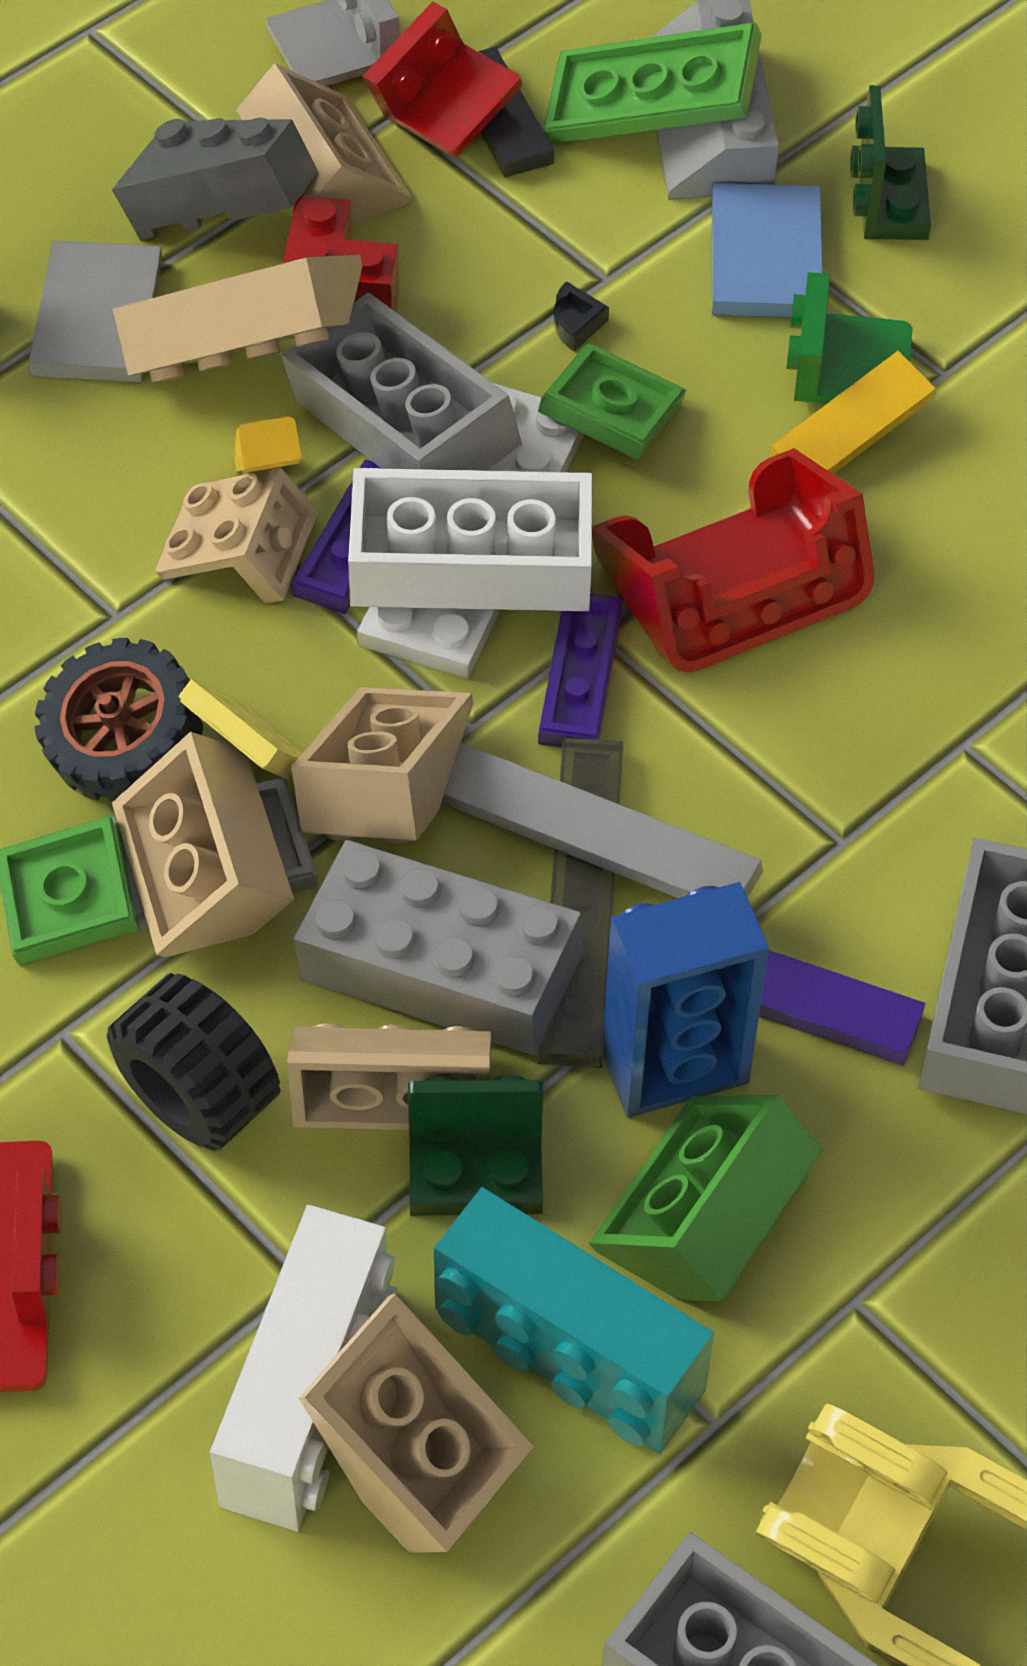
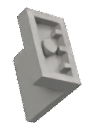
M327 0L266 19L267 30L289 69L324 86L363 76L399 38V16L389 0Z

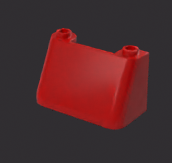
M793 448L766 459L752 472L748 486L751 509L653 546L652 536L647 526L636 517L624 515L592 526V540L599 563L660 656L678 671L688 673L701 670L856 607L866 599L873 587L875 572L863 494Z

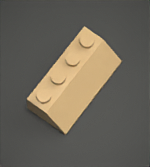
M360 254L307 257L113 308L128 376L150 373L152 383L162 382L185 376L184 365L197 362L199 371H205L233 364L231 354L244 350L246 351L247 359L281 352L279 342L292 338L295 339L296 347L330 340L328 329L349 324L362 270Z

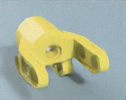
M825 1404L814 1423L811 1421L808 1427L809 1432L805 1439L811 1442L793 1479L778 1505L772 1502L769 1505H765L762 1519L755 1533L782 1551L817 1570L820 1580L864 1645L900 1666H981L974 1660L884 1610L917 1551L949 1487L1027 1530V1480L968 1447L904 1444L848 1412L833 1405Z

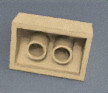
M274 63L236 109L242 120H252L260 117L267 120L292 119L319 172L302 196L351 200L352 224L407 206L413 199L345 95Z
M190 732L112 802L156 955L169 957L254 935L294 901L249 759L235 746Z
M322 1023L313 1027H295L287 1055L293 1128L409 1130L408 1083L411 1081H424L433 1076H451L458 1080H490L491 1031H475L464 1026H452L443 1030H410L405 1026L394 1024L384 1025L378 1029L345 1028L334 1023Z

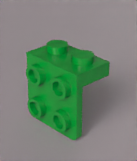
M808 272L805 295L794 294L790 328L801 329L800 336L790 335L786 364V369L797 370L794 401L827 404L897 351L910 362L913 332L911 324L902 320L827 313L830 274Z

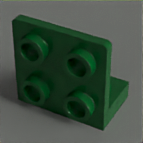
M869 85L866 106H857L855 133L856 139H862L861 144L852 145L850 156L851 178H860V184H855L853 190V216L862 217L864 239L928 240L931 220L924 148L885 147L880 85Z
M502 1075L492 1080H458L451 1076H433L424 1081H411L408 1083L410 1216L460 1215L481 1187L525 1214H543L541 1144L543 1082L541 1080H526L517 1075Z

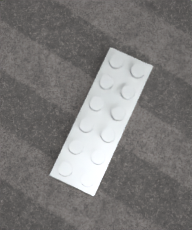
M495 384L510 397L522 445L487 471L567 472L584 434L537 412L542 397ZM369 607L357 630L358 646L469 679L501 609Z

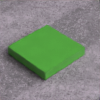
M587 342L543 394L537 412L639 461L681 407L687 390Z
M113 815L0 849V889L12 956L19 966L140 929L118 823Z

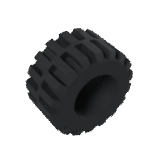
M173 973L167 974L107 1029V1041L112 1056L131 1089L167 1127L200 1147L211 1151L221 1150L280 1094L278 1073L267 1049L254 1030L221 996L200 982L179 973L176 975Z

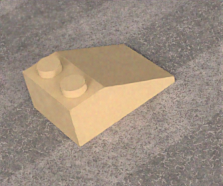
M359 687L291 766L301 833L324 834L332 840H345L354 836L382 838L384 842L389 844H403L412 840L417 841L439 811L473 706L472 693Z
M396 1294L389 1295L299 1397V1400L362 1503L409 1553L448 1552L534 1447Z

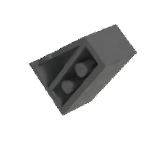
M262 117L252 120H224L222 118H215L211 120L183 121L182 119H172L157 128L154 134L155 137L113 187L112 191L140 241L155 238L158 227L181 223L185 231L200 228L202 225L200 218L226 212L230 221L291 208L319 172L292 119L267 120Z

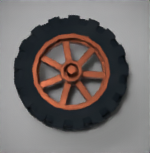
M128 638L112 639V644L102 646L98 642L86 647V654L76 659L74 655L61 665L63 671L57 678L51 676L46 682L43 689L47 694L44 701L38 700L35 715L39 719L40 725L35 726V734L38 742L43 747L42 752L70 788L75 791L78 787L85 797L99 801L100 796H106L110 802L115 801L188 733L193 732L199 735L203 733V723L200 718L181 703V698L178 697L190 681L186 672L169 651L163 649L159 652L154 643L142 639L139 640L138 644L131 643ZM137 689L153 692L133 703ZM95 706V711L97 714H89L92 708ZM157 710L156 717L151 724L139 720V718ZM100 729L83 747L81 743L82 731ZM114 738L118 749L115 751H103Z

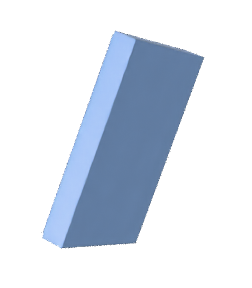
M713 183L712 315L791 317L794 294L805 295L808 272L822 273L820 186Z

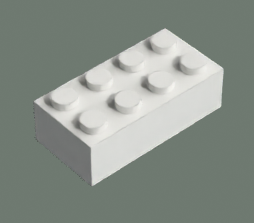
M354 468L348 558L350 606L589 611L592 550V473Z
M307 1204L209 1452L219 1508L299 1532L306 1510L316 1512L319 1509L329 1478V1470L322 1469L329 1447L302 1405L299 1397L389 1295L396 1294L397 1287L390 1285L395 1266V1256L387 1254L386 1227Z

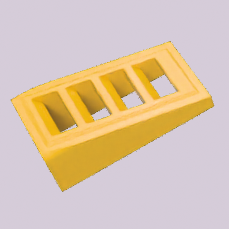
M290 416L242 424L236 431L234 463L236 472L240 474L291 466L300 463L299 460H303L296 422Z

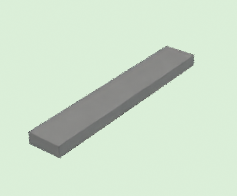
M460 743L441 804L676 898L685 897L693 890L703 886L722 887L736 882H741L748 898L763 873L762 861L758 858L464 743Z

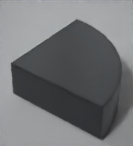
M566 281L556 295L554 326L561 341L569 349L576 351L609 321V307Z

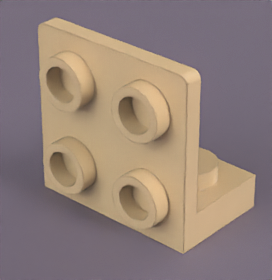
M281 467L255 473H245L241 476L212 482L199 483L192 486L185 495L182 508L170 535L165 541L164 550L155 571L165 580L233 566L265 604L284 601L318 512Z

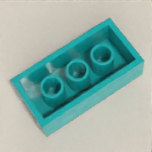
M480 1188L434 1247L435 1309L438 1310L440 1318L454 1331L466 1336L474 1333L494 1346V1350L500 1359L513 1369L521 1372H526L530 1369L550 1382L553 1391L567 1404L579 1409L587 1406L608 1420L611 1429L626 1442L635 1446H641L644 1443L661 1454L706 1391L714 1338L713 1331L485 1188Z

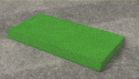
M754 22L560 51L543 131L550 144L747 118L762 37L759 27Z

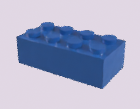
M741 882L722 887L703 886L693 890L685 897L656 905L651 903L637 904L628 908L622 914L611 917L602 1055L627 1118L689 1101L691 1096H707L749 1084L769 946Z

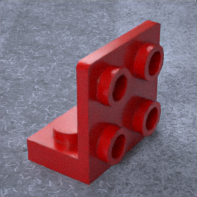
M433 1L363 75L368 88L385 117L451 157H457L523 86V82L518 74L464 44L448 10Z

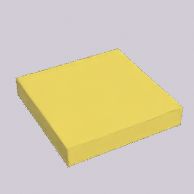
M192 679L188 682L178 696L181 698V703L262 769L294 782L291 766L303 753L299 748L244 704Z

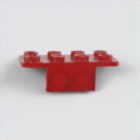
M40 1140L0 1142V1392L35 1391L42 1388L47 1381L49 1296L59 1295L60 1293L58 1254H51V1234L61 1233L62 1208L60 1193H52V1149L47 1142Z

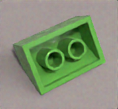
M779 1095L691 1096L592 1237L589 1244L600 1255L676 1299L721 1302L725 1295L736 1287L740 1280L741 1271L758 1246L770 1236L774 1229V1222L792 1195L804 1185L808 1177V1171L823 1149Z

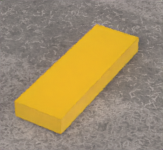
M897 351L771 445L769 456L772 457L795 448L832 474H835L934 399L936 388Z

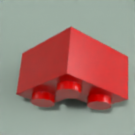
M301 195L294 204L283 264L307 257L360 254L362 270L354 302L369 292L396 312L399 296L398 244L352 240L351 200Z

